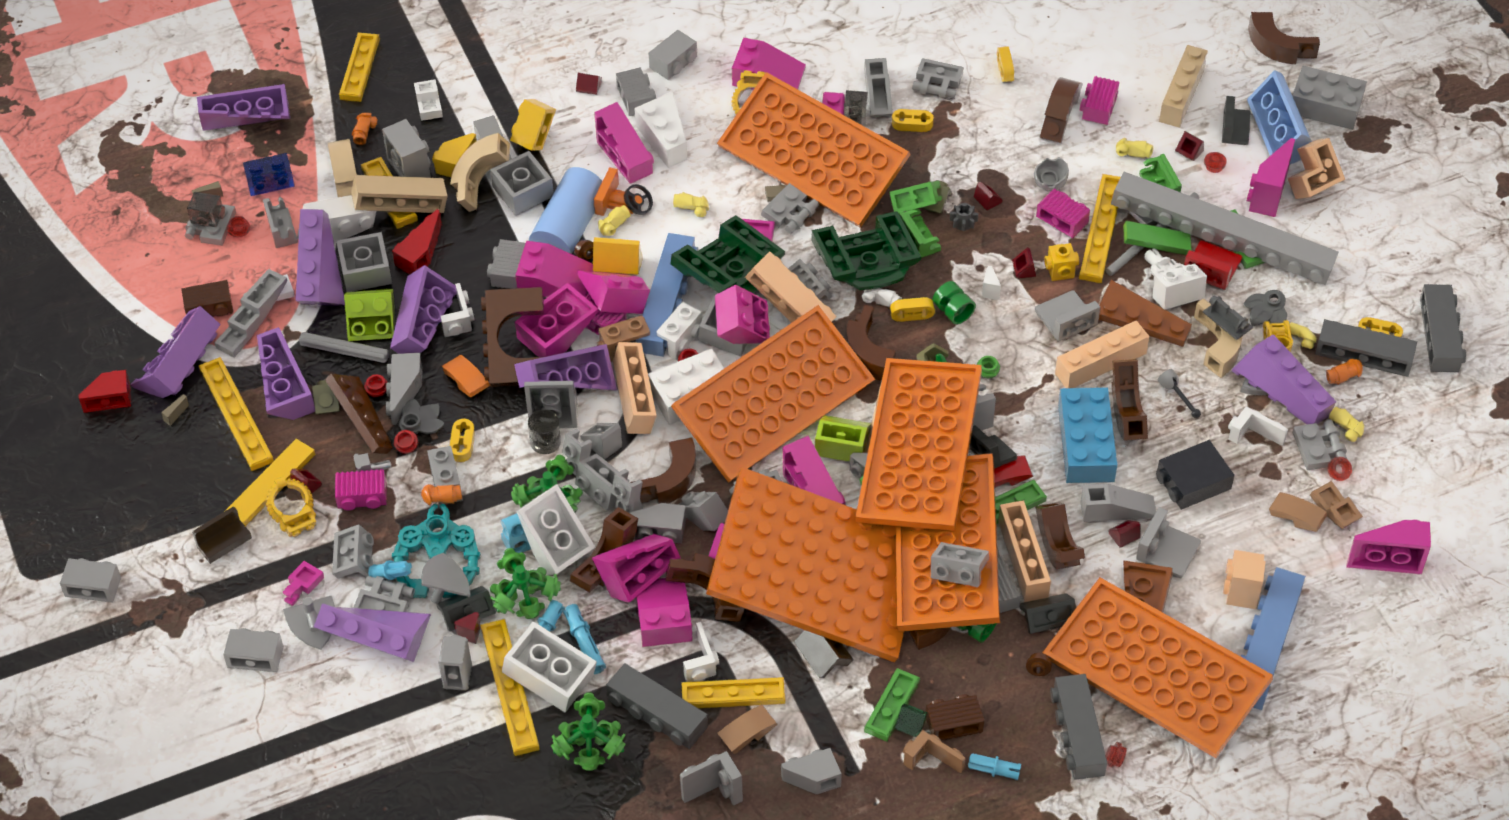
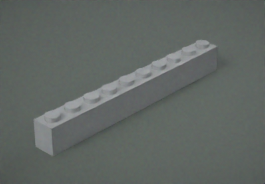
M1125 171L1114 190L1111 205L1117 206L1120 209L1153 219L1163 225L1170 226L1227 249L1245 253L1248 257L1261 258L1263 262L1269 265L1279 267L1324 285L1327 283L1339 251Z

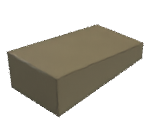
M219 181L192 190L195 202L223 196Z
M787 185L765 186L767 202H771Z
M184 394L161 412L164 422L170 426L189 406L187 397Z

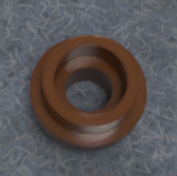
M590 240L579 241L574 248L575 256L586 261L593 258V242Z
M1043 653L1032 654L1026 662L1027 671L1035 676H1045L1050 673L1052 668L1049 657Z

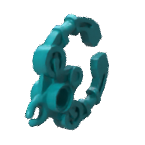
M435 503L428 510L426 520L417 526L410 525L400 530L399 540L392 553V560L394 562L408 560V553L416 552L422 546L425 547L428 557L431 559L438 554H446L448 548L453 545L457 551L464 552V559L468 560V567H463V572L470 586L476 575L480 574L478 560L481 554L478 552L474 530L470 526H459L449 519V509L443 503L440 504L443 515H434V511L438 508V505ZM436 528H442L440 532H432ZM408 575L396 577L397 582L406 583L408 587L415 589L413 598L427 597L429 587L422 586L421 579H410ZM445 591L443 598H452L459 594Z

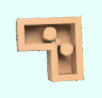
M1330 139L1314 140L1298 148L1297 150L1305 170L1287 178L1295 199L1311 197L1345 180Z
M1234 550L1233 558L1227 559L1225 572L1227 575L1223 587V594H1227V605L1251 609L1257 608L1264 579L1266 562L1264 561V554Z

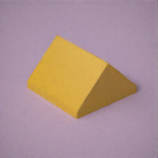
M594 237L593 271L639 274L643 261L640 241Z

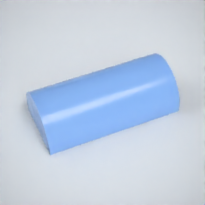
M1274 70L1248 97L1247 101L1270 156L1290 138L1295 139L1290 164L1301 160L1297 149L1312 141L1285 77L1282 73Z
M569 168L529 236V241L548 243L572 254L595 213L594 198L602 180L595 173L585 168Z

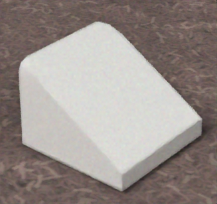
M988 266L983 281L982 296L983 298L999 300L1001 285L992 266Z

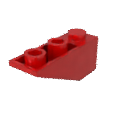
M436 209L431 215H428L416 229H413L401 243L394 247L392 253L395 266L408 274H412L424 265L428 266L431 263L442 226L440 210Z

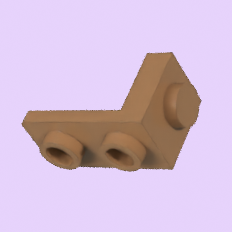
M638 316L598 328L600 341L596 343L597 346L607 344L610 361L613 362L616 352L615 346L619 342H630L649 336L650 330L644 317Z
M924 730L921 731L914 741L910 740L903 749L904 765L911 770L927 752L959 773H962L965 768V757L958 749L950 748L942 743L936 735L928 734Z

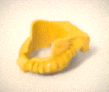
M747 70L744 73L741 72V80L737 82L738 88L733 92L731 106L735 114L740 110L739 100L743 92L755 88L765 72L758 71L757 74Z
M284 476L274 480L275 485H272L267 494L266 507H268L267 511L272 516V519L280 523V529L283 532H287L289 537H296L304 530L314 529L316 513L313 510V496L310 494L311 491L308 487L304 486V483H300L299 480L296 481V479L291 480V478H288L286 480ZM284 486L299 491L305 502L303 509L295 515H284L274 504L279 489Z

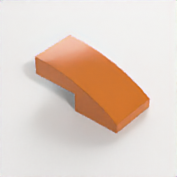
M462 355L442 366L444 373L456 381L459 390L469 397L490 386L488 380L485 381L483 374Z

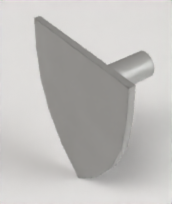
M441 553L433 556L426 562L422 569V586L435 589L431 597L433 603H440L445 591L470 597L467 577L463 570L449 556Z
M332 595L316 600L305 597L302 604L283 609L287 624L294 635L305 644L322 650L332 634L314 628V624L322 603L335 607Z

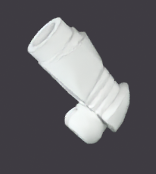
M881 288L864 290L862 295L864 302L872 303L875 301L876 304L890 308L894 301L902 299L895 291Z

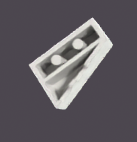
M673 91L636 107V127L665 165L670 168L687 160V141Z

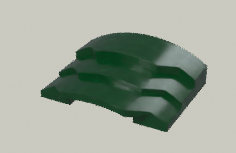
M898 211L876 216V227L873 230L839 237L834 226L812 230V243L818 255L822 257L826 267L829 268L833 279L846 282L858 290L877 289L903 281L909 268L921 261V255Z
M735 215L720 224L718 239L698 251L687 244L671 254L670 265L686 277H694L703 285H708L717 293L737 285L755 294L759 291L745 278L746 275L769 252L781 260L785 255V251Z

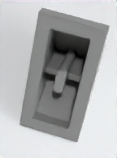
M597 423L580 435L583 441L589 439L592 441L591 449L604 460L622 448L621 427L619 423Z

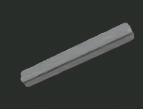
M302 332L299 337L300 345L382 363L387 362L389 357L388 350L307 332Z

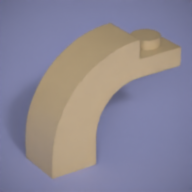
M499 133L486 136L471 145L460 157L452 173L451 185L458 190L456 193L457 202L469 212L477 210L478 186L485 173L493 167L509 161L510 143Z
M350 139L328 142L337 196L352 195L354 175L357 174Z
M1201 299L1196 305L1194 318L1212 331L1218 339L1215 344L1206 350L1203 365L1222 378L1237 362L1242 337L1235 340L1207 317L1203 311L1211 304L1205 299Z

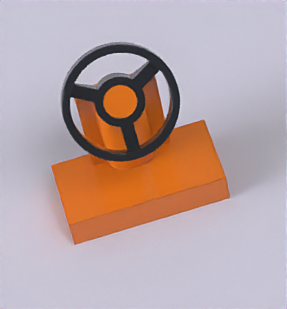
M609 167L594 198L595 214L604 216L607 208L614 209L623 205L627 207L630 214L644 215L649 212L653 206L650 192L639 184H633L625 191L617 190L619 185L618 169ZM631 188H638L645 193V195L642 196L638 193L633 194L629 190ZM648 198V209L646 211H641V206L644 204V199Z

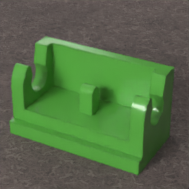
M1160 154L1158 157L1150 158L1143 162L1145 166H1152L1140 170L1139 175L1141 178L1181 192L1182 184L1165 154Z
M931 181L891 191L890 197L894 212L898 211L900 213L937 204V201L942 200V196L937 193V189L941 187L940 182Z
M919 209L900 212L899 215L921 258L941 251V246L937 243L940 240L938 237H933L923 222V218L921 216L912 218L914 215L921 213Z

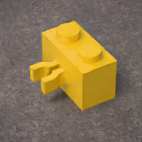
M524 99L518 110L517 121L512 127L510 141L531 151L542 150L556 109L536 99Z

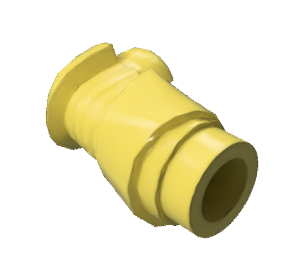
M1127 138L1119 140L1116 144V153L1119 156H1126L1128 154L1129 156L1150 158L1154 149V145L1147 143V141H1129Z
M684 192L674 194V207L695 210L694 213L697 217L706 216V211L709 210V203L705 196L698 197Z
M625 205L615 207L608 214V217L604 218V220L599 219L598 228L602 235H614L616 229L631 216Z
M1336 406L1332 409L1329 419L1347 430L1345 433L1346 439L1355 442L1358 437H1362L1364 433L1363 421L1359 422L1345 408L1342 409Z

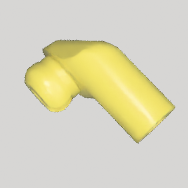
M1290 323L1291 335L1303 338L1301 342L1302 347L1312 349L1314 343L1317 342V337L1307 327Z

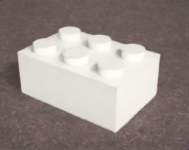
M713 349L648 373L653 399L669 425L681 420L671 405L724 369Z
M533 621L504 657L502 673L563 712H566L594 676L597 661Z

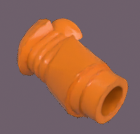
M361 113L356 117L358 121L352 131L353 142L357 145H364L368 137L369 127L375 128L378 119L377 117H372L371 113Z
M1349 359L1341 365L1326 370L1328 383L1339 385L1354 376L1359 378L1363 372L1362 363L1357 359Z
M428 484L421 491L422 499L428 505H432L434 502L454 504L457 500L462 499L460 485L435 487Z

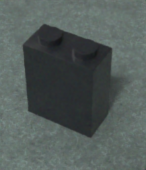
M1210 439L1160 459L1156 471L1159 483L1164 484L1170 499L1176 502L1181 510L1231 490L1235 476Z

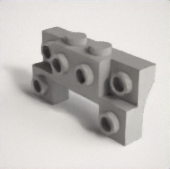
M578 429L565 434L562 453L567 456L568 464L574 468L573 474L576 475V486L607 511L618 507L628 513L643 509L640 502L643 482L640 479L630 483L628 479L629 471L627 469L619 472L597 453L590 456L592 441L589 439L580 443L578 441L580 433Z

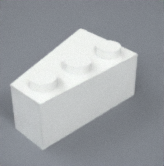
M352 195L305 203L303 205V209H320L328 213L334 244L337 243V240L347 239L372 228L376 216V211L355 210Z

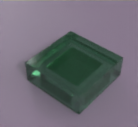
M904 703L901 706L895 729L917 737L924 728L928 712Z

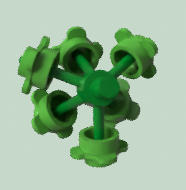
M557 455L554 460L546 462L548 471L543 473V478L531 476L527 480L529 487L525 484H515L511 492L512 500L522 508L531 502L532 499L537 498L556 485L557 480L564 479L567 474L571 475L574 472V468L568 464L563 455ZM565 485L562 488L559 486L574 513H576L578 510L577 505L581 502L579 497L582 496L583 491L580 488L575 489L571 485Z
M513 548L506 549L503 558L497 562V566L499 569H505L507 573L512 574L513 580L503 579L499 584H492L490 586V592L495 595V598L490 597L495 602L493 607L497 613L506 614L508 611L514 614L515 611L512 608L516 604L514 601L518 598L516 592L517 589L522 590L525 599L519 602L520 610L516 612L517 617L525 616L526 619L536 618L539 615V611L545 608V604L539 603L536 597H530L529 594L533 595L536 591L541 590V595L547 596L548 600L551 601L553 595L557 596L561 590V582L558 581L557 574H554L553 577L546 575V569L543 567L527 571L523 566L526 555L523 552H515Z
M585 693L580 701L574 703V709L579 711L582 720H576L569 724L562 722L559 725V730L562 734L558 737L552 735L554 743L551 747L553 753L557 754L558 757L561 758L564 755L569 760L570 757L568 755L574 751L572 745L582 746L586 741V748L579 751V757L574 759V764L581 765L584 770L590 771L596 769L599 764L605 763V758L600 757L599 750L592 748L591 739L596 737L595 742L600 746L606 744L603 751L609 754L607 759H610L613 754L618 756L624 752L626 743L622 740L625 734L623 733L621 737L618 735L621 724L617 721L610 723L601 720L597 725L594 718L599 715L600 710L605 708V703L602 700L596 699L593 693Z

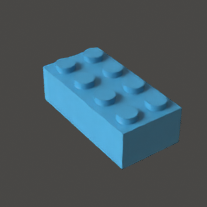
M1108 387L1060 388L1058 411L1066 483L1115 482L1117 458Z

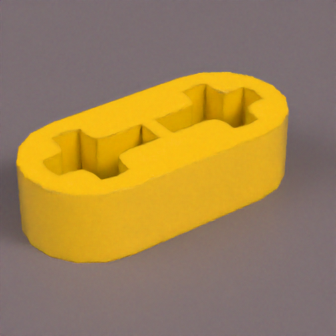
M1009 46L997 47V62L1002 82L1014 81V66Z
M898 109L892 114V126L896 130L928 132L933 128L934 117L929 111Z
M930 298L901 299L894 301L890 305L892 319L899 322L925 320L935 314L934 303Z
M1365 317L1358 324V327L1364 329L1369 327L1371 328L1370 330L1376 332H1383L1385 334L1392 332L1394 336L1401 338L1403 335L1402 327L1390 321Z
M459 419L452 427L450 446L456 462H465L472 456L475 431L474 424L469 419ZM463 429H467L465 430L464 436H461L460 432H462ZM460 445H464L462 452H457L460 450Z

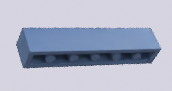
M668 233L642 315L648 325L650 335L636 339V343H642L644 354L664 357L666 348H668V342L657 336V330L683 302V299H681L682 295H686L688 289V277L670 265L671 254L687 244L698 251L699 248L695 246V237Z
M1276 567L1273 576L1268 575L1264 588L1268 590L1267 596H1261L1258 609L1262 611L1260 616L1255 614L1251 629L1255 630L1254 635L1248 634L1244 649L1248 650L1246 656L1241 655L1242 658L1271 673L1273 676L1306 577ZM1271 683L1253 708L1263 709Z

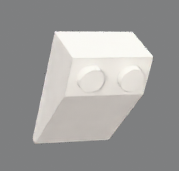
M558 484L516 511L533 555L540 566L546 569V575L558 574L595 548Z

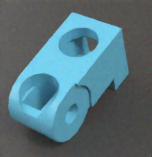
M516 513L502 519L501 525L503 530L501 539L507 549L513 548L517 553L530 550L531 547L518 514ZM524 542L520 547L514 548L517 543Z

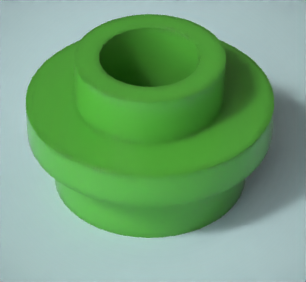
M984 356L977 362V365H982V377L993 378L998 375L1000 364L995 357Z

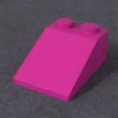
M743 37L732 66V86L737 87V82L741 80V72L744 73L747 70L756 74L758 71L767 72L798 89L806 64L765 41Z
M1290 138L1259 165L1257 174H1252L1250 186L1254 188L1249 189L1247 201L1251 202L1250 212L1276 217L1290 166L1295 139Z
M526 241L515 275L517 288L542 287L543 296L549 297L566 283H569L585 297L588 291L577 274L578 271H593V264L551 244Z
M578 271L577 275L600 312L643 314L650 289L642 278L622 273Z
M566 283L544 300V315H526L515 321L517 339L538 357L565 353L599 310L569 283Z
M1417 519L1402 520L1355 535L1346 568L1422 574L1431 548L1430 522Z
M660 578L636 597L642 647L693 641L691 615L685 583L666 581V578Z

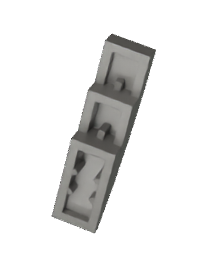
M268 269L240 299L241 307L227 321L229 327L214 342L218 350L234 358L270 312L288 281L287 277Z

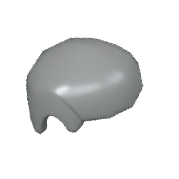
M1060 157L1054 160L1044 159L1036 166L1034 171L1035 183L1046 191H1052L1055 188L1056 190L1060 189L1066 184L1069 176L1068 164Z

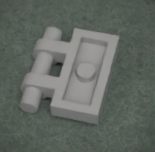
M922 58L916 73V79L923 81H914L912 89L920 91L921 94L925 95L931 93L939 95V98L946 99V97L955 99L957 90L950 89L949 87H959L964 67ZM932 82V83L941 84V87H940V86H936V85H931L930 83Z
M789 183L762 210L761 216L768 221H775L777 227H780L785 222L787 224L785 230L788 233H792L803 225V221L807 217H811L816 212L815 209L819 206V202L812 199L809 203H804L807 195ZM796 210L799 211L797 215H792Z
M199 200L192 210V219L187 222L185 227V237L192 240L194 235H200L201 243L223 246L236 214L235 206L213 203L211 210L206 209L207 202ZM201 219L206 220L204 225L199 224Z
M1326 420L1323 423L1325 430H1319L1317 423L1295 426L1292 433L1306 470L1330 467L1331 458H1337L1340 464L1347 461L1346 447L1341 443L1339 429L1337 426H1334L1332 420ZM1324 441H1330L1332 447L1326 448Z
M367 576L365 585L372 588L370 591L360 590L353 608L407 612L409 604L407 601L401 600V598L404 596L413 598L415 589L408 587L406 583L386 581L384 577L377 576L375 578ZM384 590L392 592V595L389 597L380 593Z

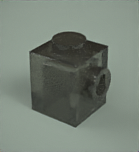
M846 90L844 116L862 126H866L868 92Z
M194 192L187 207L190 222L192 224L217 228L220 219H223L225 215V206L222 205L221 197Z

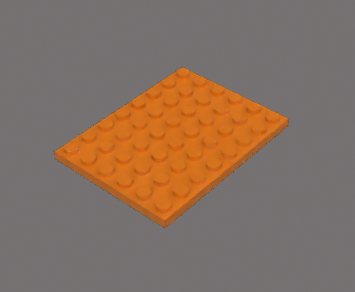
M741 467L738 472L706 594L894 663L899 657L904 631L899 632L897 627L896 526L856 523L857 509Z

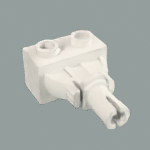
M1156 249L1148 250L1145 253V260L1152 265L1151 274L1154 276L1153 298L1164 310L1205 298L1207 275L1196 264L1183 265L1176 263L1169 257L1163 258Z

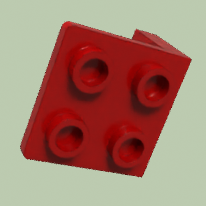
M1201 240L1194 252L1188 251L1184 265L1196 264L1207 275V284L1226 290L1242 261V255Z

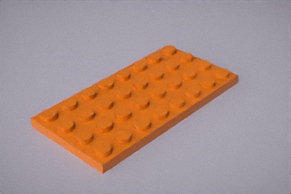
M767 72L717 142L718 146L781 183L785 185L790 183L805 193L809 199L817 200L821 206L860 228L911 155L904 148Z
M817 305L674 402L671 407L727 482L730 483L737 478L741 467L750 469L820 420L824 415H827L870 385L875 378L824 311Z
M886 358L855 516L856 523L955 531L982 375V365Z
M993 454L971 455L967 457L955 531L896 526L897 627L899 632L1000 623ZM941 542L989 551V560L981 571V583L978 587L931 578V556Z
M1099 577L1042 652L1049 657L1052 663L1073 675L1086 674L1088 684L1214 758L1218 757L1273 680L1271 673Z

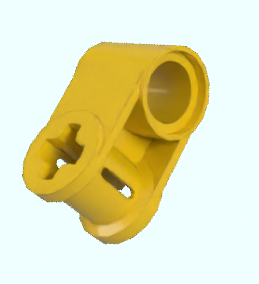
M1284 320L1283 323H1269L1265 321L1263 323L1264 340L1274 334L1291 353L1293 340L1289 321Z

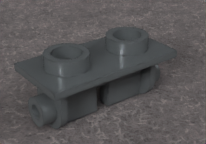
M1212 296L1209 300L1211 305L1203 311L1207 317L1235 340H1238L1253 329V326L1248 323V319L1242 317L1234 309L1232 310L1220 296Z

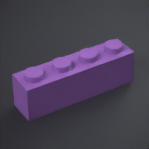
M285 84L197 97L198 114L203 131L290 119Z
M300 209L296 301L303 305L345 306L343 285L339 273L329 215L320 209Z
M425 265L407 276L390 349L398 354L420 353L424 351L435 334L438 323L441 322V316L450 307L454 295L457 294L455 285Z
M201 306L189 311L170 334L173 339L170 338L162 344L157 351L160 355L154 358L151 363L148 362L143 368V371L146 372L144 376L140 379L136 378L131 383V386L161 398L177 394L183 386L181 384L183 379L193 372L194 363L205 354L206 350L204 348L216 338V330L221 324Z
M278 327L257 335L267 414L294 420L315 412L312 394L280 328Z
M1274 334L1256 344L1232 369V372L1239 376L1241 374L1247 378L1250 385L1255 388L1259 387L1268 393V397L1274 402L1279 401L1285 405L1287 411L1305 424H1318L1328 418L1337 402Z
M607 344L514 364L520 388L524 387V382L573 381L575 388L617 390Z
M322 603L314 628L414 662L431 614L332 607Z

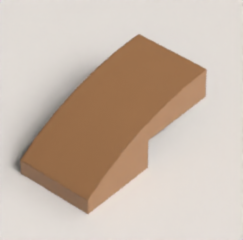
M1332 481L1317 488L1310 494L1318 507L1327 511V517L1341 529L1363 517L1349 497L1344 499Z
M1279 492L1269 508L1271 516L1293 520L1296 528L1314 532L1319 530L1328 515L1327 511L1315 504L1283 492Z
M761 704L729 723L718 732V735L731 752L736 754L754 738L759 741L778 724Z

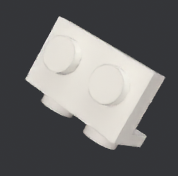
M684 302L675 309L657 330V336L668 342V356L675 360L683 350L689 348L691 341L698 337L699 325L702 321V312Z

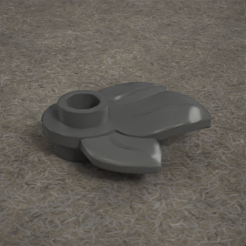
M1269 290L1265 294H1253L1244 302L1245 307L1252 309L1250 313L1252 326L1263 324L1265 321L1283 323L1284 320H1287V312L1284 308L1286 298L1279 290ZM1271 298H1277L1278 301H1277V302H1271L1270 299H1271Z
M411 399L402 409L403 416L399 422L401 431L409 430L415 434L419 432L432 434L444 427V422L438 419L440 414L439 404H429L420 407L417 400Z

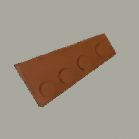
M1113 280L1110 281L1099 305V320L1120 327L1137 321L1149 336L1184 347L1191 331L1192 324Z
M1123 560L1125 591L1157 610L1164 612L1173 568Z

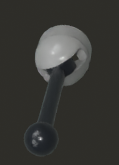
M1168 369L1163 372L1158 378L1161 386L1168 390L1174 389L1191 410L1192 417L1199 418L1201 411L1195 409L1177 387L1179 378L1175 371Z

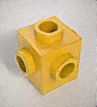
M1071 243L1049 246L1048 256L1044 257L1046 269L1049 270L1051 280L1057 281L1074 278L1076 266L1079 265V256L1077 252L1073 251Z

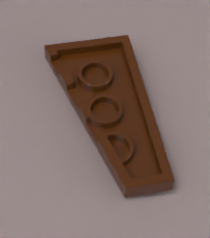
M330 374L325 381L372 453L387 454L393 447L360 378Z

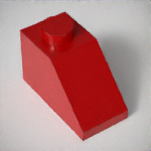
M126 370L101 373L79 394V401L83 412L130 407L131 388Z

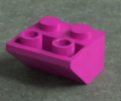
M737 285L715 295L718 337L732 344L763 343L770 338L767 300Z

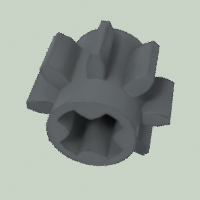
M961 203L958 206L954 205V211L950 212V221H953V227L962 231L969 230L970 228L973 229L974 222H978V213H974L975 206L967 203Z

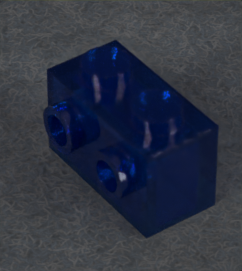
M287 153L243 162L251 196L295 187Z

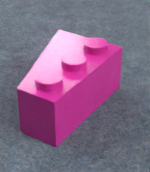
M618 102L594 112L597 143L626 180L631 184L653 174L652 164L654 163V158L645 148Z
M809 435L783 446V476L788 484L846 505L844 496L841 492H838Z
M652 534L592 557L610 596L629 603L666 572L670 559H681L672 539Z

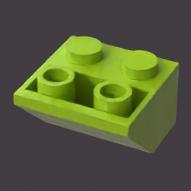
M393 289L345 293L348 341L393 338L395 330Z
M824 415L819 421L815 437V449L820 457L850 462V455L853 453H864L871 423Z

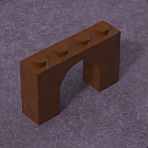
M542 287L485 290V297H481L482 311H486V320H482L483 334H487L488 342L483 344L484 358L488 357L489 367H484L485 381L488 380L491 387L519 386L514 364L543 357L514 358L507 355L499 346V332L504 323L513 317L544 315Z

